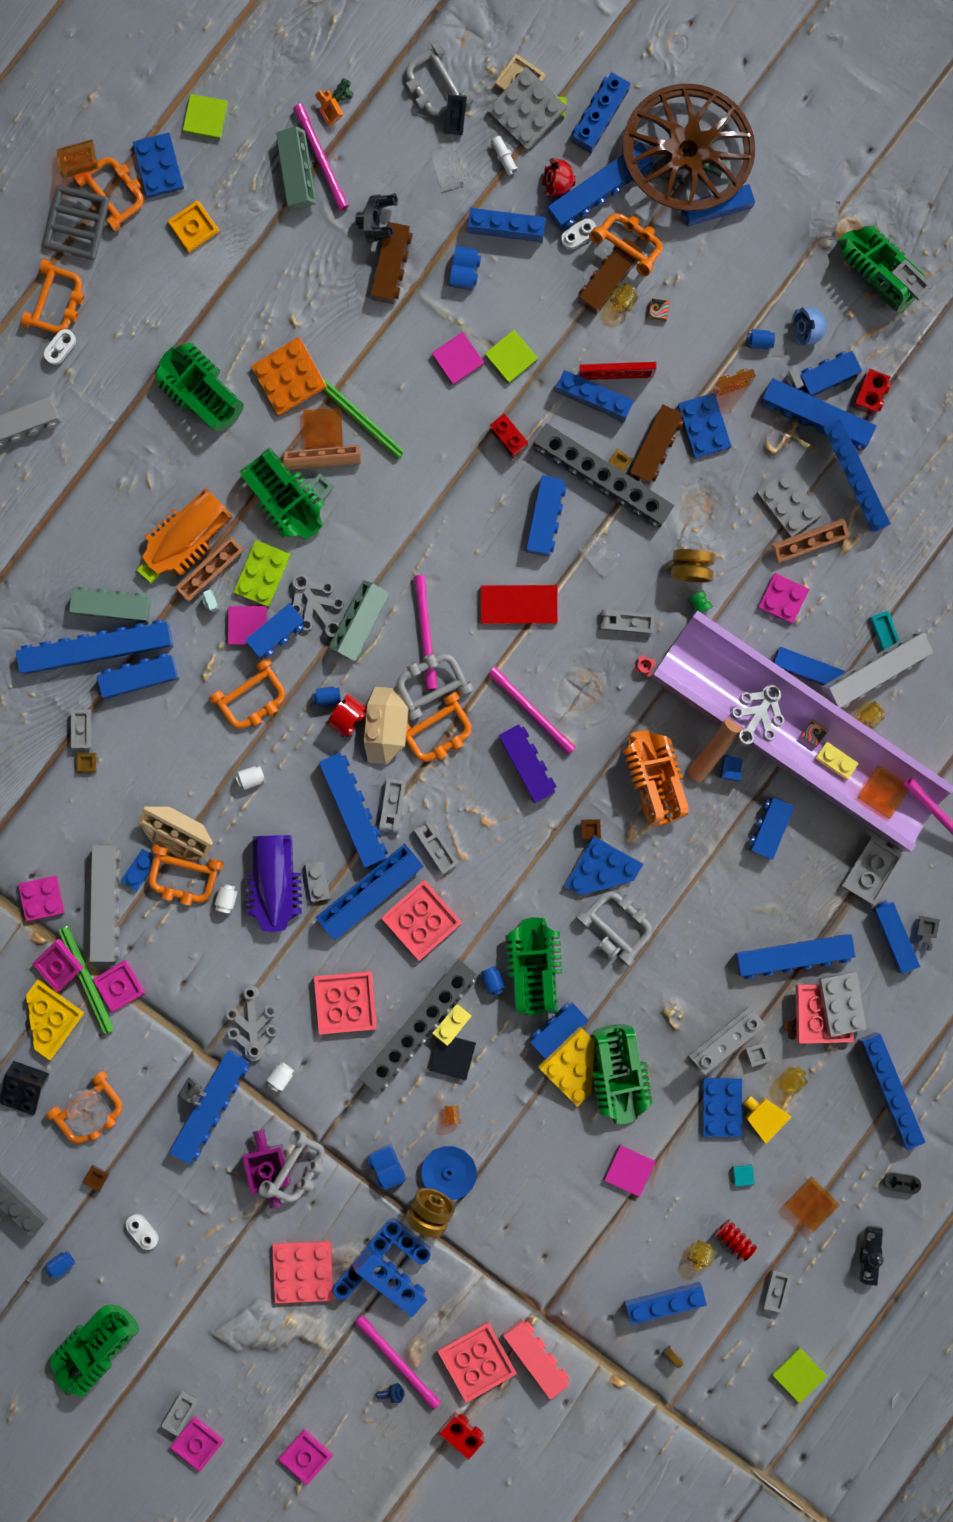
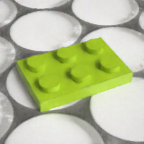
M255 540L234 593L270 608L291 554Z

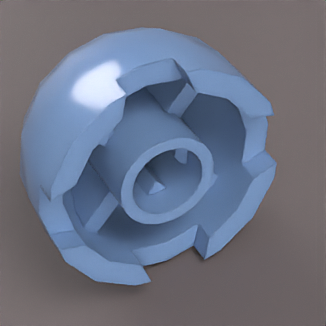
M802 307L801 309H796L792 316L791 324H795V333L792 335L798 345H813L823 338L827 328V321L821 311L812 307Z

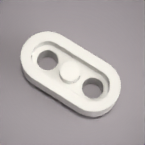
M583 219L564 231L561 239L562 245L566 249L573 250L590 240L589 233L596 227L595 222L591 219ZM587 225L590 227V230L586 231L583 227ZM568 236H573L575 239L570 241Z
M67 329L59 331L44 351L45 359L52 365L60 364L75 346V335ZM65 338H70L68 343H64ZM58 353L57 358H52V355Z
M141 1214L131 1215L126 1222L128 1232L143 1249L150 1250L154 1248L159 1240L157 1232ZM138 1222L139 1227L134 1228L132 1223ZM145 1237H150L151 1243H146Z

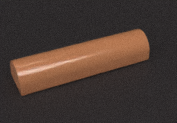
M360 445L284 452V465L288 470L361 464Z
M842 518L771 544V550L776 562L780 563L849 538L846 522Z
M230 536L175 589L189 602L241 554L244 549Z
M727 717L689 767L688 775L690 778L697 782H703L743 728Z

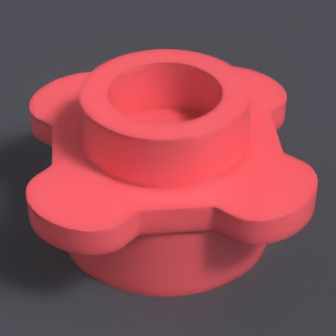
M640 655L634 670L636 673H643L646 677H650L656 661Z

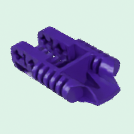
M292 835L252 836L253 874H245V878L253 877V881H246V885L253 884V888H246V892L254 891V895H246V899L254 898V902H246V906H254V909H246V915L255 917L259 921L262 931L278 932L286 930L288 921L298 914H302V908H294V904H302V901H294V897H302V894H294V890L302 889L301 887H294L293 884L301 883V880H293V876H301V873H293Z

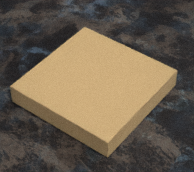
M515 53L495 81L494 86L504 92L525 67L542 82L546 78V74Z

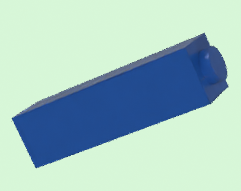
M750 184L742 186L732 198L716 207L700 211L681 210L682 219L687 222V226H692L753 208L755 199ZM714 195L706 196V197L699 198V199H696V200L706 199V198L712 197V196H714Z
M783 647L778 648L773 663L788 673L822 686L845 673L844 670Z
M884 900L877 903V907L872 910L898 972L904 974L919 968L920 964L894 902Z

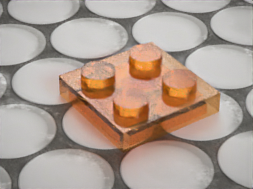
M93 139L56 149L59 171L62 178L73 177L77 174L91 172L99 168Z
M745 368L736 372L737 375L720 377L713 389V393L715 392L716 397L751 385L756 377L754 369L747 370Z
M341 408L303 410L305 449L343 446Z
M878 765L857 798L888 819H891L908 793V790L905 788L903 780Z
M812 1176L785 1203L813 1233L840 1206Z

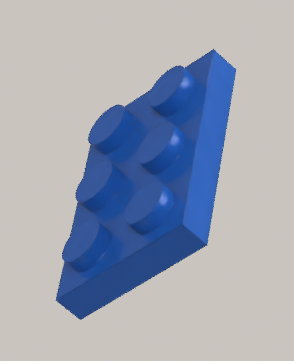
M169 132L133 142L148 198L184 189Z
M715 392L678 403L679 411L683 413L682 420H684L683 424L694 459L732 447Z
M703 1077V1137H742V1078Z

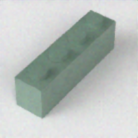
M294 126L276 132V145L280 154L279 164L282 168V182L285 186V201L288 207L300 210L316 205L305 130Z
M363 580L329 649L355 661L360 655L361 648L365 640L368 639L370 630L387 601L389 592L371 582Z
M78 587V590L72 589L69 611L72 614L149 622L151 599L146 597V594L135 593V596L127 595L128 592L116 591V594L108 593L109 590L97 589V592L89 591L90 588Z

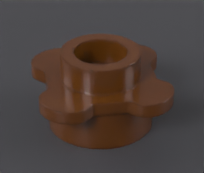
M796 1018L784 1023V1028L788 1032V1038L794 1040L796 1037V1030H793V1027H796Z

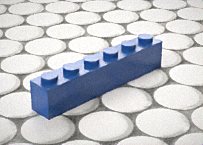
M642 142L633 147L635 158L647 151ZM624 155L619 156L548 206V214L560 230L570 228L575 224L576 219L586 217L593 207H600L606 202V198L611 195L612 197L616 196L626 184L630 186L634 183L626 167ZM651 156L636 163L643 175L652 170L654 159Z
M774 378L770 381L761 401L765 408L772 411L774 409L780 411L782 416L790 419L793 417L804 426L810 425L815 427L816 431L821 434H825L824 427L841 419L856 450H864L868 446L877 427L875 424Z
M840 419L824 427L823 430L871 531L874 533L890 525L891 523L842 420Z
M337 753L319 761L364 867L366 868L385 860V855L388 854L385 844H380L378 837L381 835L377 826H372L370 821L373 818L369 808L365 809L362 803L365 801L362 791H357L355 784L358 782L354 773H349L347 767L350 764L346 755L342 756L341 753Z
M404 843L321 912L316 919L325 931L336 940L379 903L388 898L391 893L402 886L409 878L418 873L424 867L423 864Z
M852 934L735 953L739 976H744V979L756 978V974L763 973V976L774 975L777 970H782L783 973L792 972L795 967H801L802 970L811 969L813 964L819 963L820 966L832 965V961L839 960V963L851 962V958L856 957Z
M876 1032L859 1039L902 1146L910 1150L926 1143L881 1034Z
M230 1049L226 1052L204 1091L206 1096H201L199 1100L201 1105L195 1106L171 1148L170 1154L187 1164H190L192 1160L197 1161L202 1152L199 1150L202 1143L206 1145L211 1136L209 1133L211 1127L217 1126L221 1119L218 1116L221 1110L225 1111L231 1101L228 1099L231 1092L235 1094L239 1088V1078L241 1076L245 1077L250 1068L247 1065L249 1063L248 1059Z

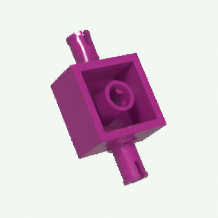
M265 1129L252 1132L257 1149L246 1152L243 1155L251 1194L259 1193L260 1185L264 1181L274 1183L286 1163L283 1144L268 1146ZM265 1165L271 1167L269 1173H267V1170H263ZM289 1173L281 1187L290 1185L291 1178ZM274 1196L268 1198L270 1208H275V1204L276 1207L282 1206L280 1199Z

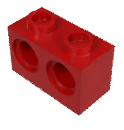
M869 368L852 407L872 416L877 411L880 412L884 404L882 397L888 393L891 387V383H889L891 377ZM873 380L879 381L880 384H881V387H880V388L874 387L872 381H873ZM865 398H871L874 401V405H868Z
M505 413L489 425V430L513 459L528 447L529 442Z
M455 1411L440 1428L439 1434L469 1460L484 1443V1433L477 1426H471L468 1423L469 1419L464 1414H458ZM453 1424H459L461 1429L453 1431L450 1427ZM468 1437H473L476 1441L473 1444H468L465 1440Z

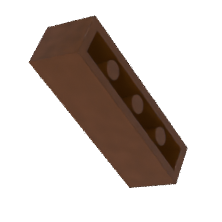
M387 221L386 226L391 225L394 234L393 238L383 239L371 297L375 301L394 304L395 299H399L401 288H398L399 281H403L405 270L402 267L403 262L407 263L409 251H406L407 244L411 245L413 233H410V226Z
M625 237L622 240L643 254V250ZM615 245L612 249L614 250L612 255H607L602 261V268L599 271L595 270L591 275L589 285H584L578 293L580 295L578 302L595 315L599 313L638 262Z
M662 404L629 473L630 477L647 485H650L651 481H656L659 475L657 468L659 464H664L668 456L665 454L667 447H672L676 439L673 434L675 430H680L684 422L681 419L683 413Z

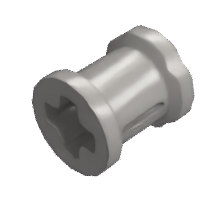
M605 936L595 948L603 952L607 956V960L610 961L621 949L619 947L616 948L608 940L609 937Z

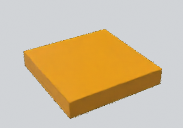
M198 200L167 220V223L188 253H191L220 233Z

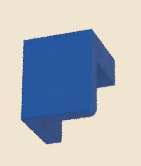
M724 755L720 778L741 781L743 759Z

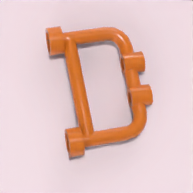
M105 157L81 174L79 171L72 174V177L80 188L88 184L95 194L106 196L91 175L106 165L113 167L130 192L136 197V202L121 214L109 202L108 211L111 216L106 219V222L116 232L121 228L120 223L142 207L144 200L139 190L142 186L136 178L131 180L128 176L131 172L125 163L120 165L115 159Z
M620 213L611 214L600 227H594L589 233V238L593 243L601 244L604 239H607L639 261L636 269L642 276H648L651 273L653 263L663 250L661 241L654 236V228L646 226L644 229L638 225L640 221L635 215H631L628 218ZM614 221L623 223L626 230L635 231L640 235L641 240L651 242L655 246L654 251L648 258L607 231Z
M43 258L39 267V273L46 275L33 314L24 312L20 326L28 329L30 326H34L57 334L63 329H68L71 322H76L78 318V312L75 311L76 305H82L85 296L81 293L83 284L77 274L53 266L52 261ZM55 274L73 280L75 283L74 290L70 295L69 305L64 312L63 322L59 326L39 320Z
M269 658L262 660L256 665L260 673L226 696L219 690L208 698L212 705L217 704L228 722L237 729H244L250 725L253 728L263 722L261 719L263 716L268 714L270 717L278 712L277 707L285 699V689L270 668L272 663ZM268 677L278 692L277 698L244 721L236 720L226 704Z
M457 692L443 699L447 705L445 708L412 728L407 722L406 743L417 759L428 762L436 758L439 761L448 755L446 751L451 748L455 751L464 745L462 741L469 737L472 726L457 701L460 698ZM455 711L464 726V731L432 752L423 754L412 736Z
M153 844L151 852L155 854L148 877V883L153 891L162 894L161 898L172 901L173 897L180 898V903L185 905H191L192 902L202 903L211 897L218 870L223 869V861L209 858L208 865L206 866L167 856L168 847ZM160 862L209 874L205 892L202 895H195L190 892L158 885L156 877Z
M104 1070L91 1079L95 1086L63 1111L58 1106H55L44 1115L48 1121L53 1119L62 1133L72 1143L81 1144L89 1139L93 1142L101 1135L100 1130L104 1127L108 1130L116 1124L115 1119L122 1112V1102L105 1080L108 1076ZM104 1090L114 1103L115 1109L84 1134L75 1136L63 1120Z

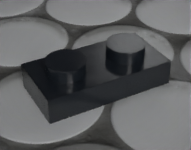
M447 93L444 134L463 135L466 95Z

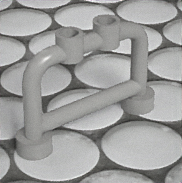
M436 41L431 44L432 49L408 63L406 76L409 82L406 85L411 94L413 92L417 94L418 98L415 100L420 109L425 108L430 115L440 117L445 115L446 105L440 109L433 108L429 98L413 74L415 67L429 59L432 60L451 94L466 95V106L474 101L467 89L459 93L439 59L445 55V51L440 42Z
M434 653L429 654L423 658L425 662L419 665L417 662L406 666L407 671L399 676L397 688L403 701L409 708V721L422 715L420 706L455 689H458L460 695H464L474 689L471 681L466 682L453 656L441 654L435 657ZM443 661L448 662L457 680L412 702L405 688V681Z
M605 892L585 913L581 911L576 918L586 927L592 922L623 950L618 957L630 967L635 962L633 957L652 936V927L645 919L648 915L641 908H638V910L633 908L631 905L634 902L627 895L622 897L616 892ZM608 899L615 900L645 930L643 936L632 948L595 914Z
M295 1129L290 1135V1143L295 1145L292 1153L274 1183L264 1181L260 1185V1195L266 1198L274 1196L291 1203L298 1200L304 1191L310 1192L313 1189L314 1183L311 1179L314 1174L320 1175L323 1172L324 1166L321 1162L323 1161L325 1151L322 1145L306 1138V1133L299 1129ZM304 1146L317 1151L315 1159L308 1163V1171L305 1176L298 1180L296 1191L291 1195L280 1191L279 1188Z

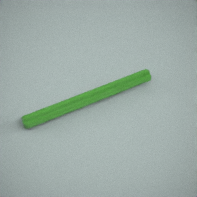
M324 379L328 387L322 391L392 455L399 459L404 454V450Z
M68 926L63 927L58 932L64 945L84 967L77 974L103 1033H110L114 1030V1027Z

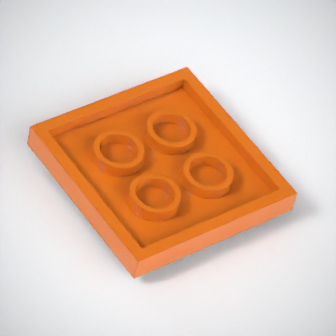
M299 336L251 365L279 416L328 387Z

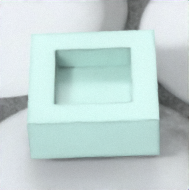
M211 590L203 592L205 597L202 600L205 608H209L211 612L219 610L213 592Z

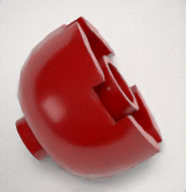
M550 158V165L544 168L542 185H546V191L543 193L546 197L559 198L567 194L574 187L576 176L571 165L565 160Z

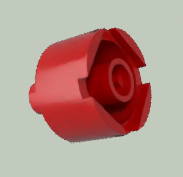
M347 694L325 724L341 737L345 736L348 738L356 728L354 723L356 721L359 723L367 714L366 707L350 694Z

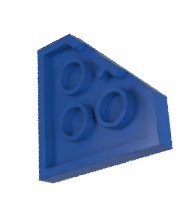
M593 835L564 885L576 893L584 895L635 880L643 863Z

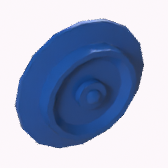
M442 1146L434 1149L425 1158L422 1165V1180L425 1187L440 1191L451 1200L466 1196L473 1189L477 1179V1167L473 1158L465 1150L456 1146Z

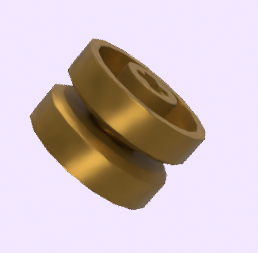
M677 549L673 551L672 561L678 565L672 567V579L693 583L713 581L714 571L707 567L714 565V553L695 549Z
M422 1188L416 1192L405 1216L406 1221L419 1234L432 1238L440 1237L445 1233L448 1223L455 1212V1205L444 1193L435 1189Z

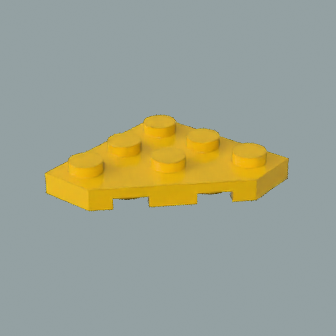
M37 979L26 994L30 1013V1025L34 1038V1050L48 1060H52L85 1012Z
M581 1026L538 1066L577 1107L592 1092L595 1045L594 1040Z

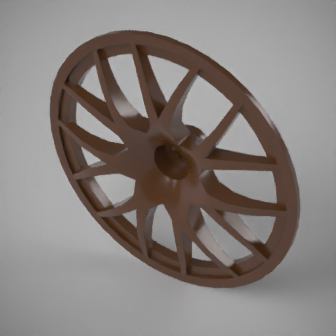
M676 84L653 92L640 102L632 112L624 131L623 155L630 176L648 197L659 204L676 210L700 211L726 202L742 188L754 164L755 139L747 117L728 96L703 85ZM684 97L688 113V124L685 128L677 124L667 103L668 99ZM690 97L707 100L696 116ZM662 102L667 121L647 112ZM711 103L716 104L727 113L710 130H700L699 122ZM731 117L740 132L718 131L728 118ZM644 118L662 127L669 134L670 139L661 140L636 133L635 131L641 119ZM634 138L654 146V148L635 158L633 140ZM742 138L744 154L715 151L710 145L722 139ZM684 153H690L687 157L683 156ZM665 154L671 158L667 165L646 178L643 177L636 164L654 155ZM721 160H743L736 178ZM709 163L717 167L732 183L719 193L702 169V164ZM684 168L691 175L689 201L670 197L674 178L678 170ZM671 171L666 195L648 183ZM697 177L714 196L693 201Z

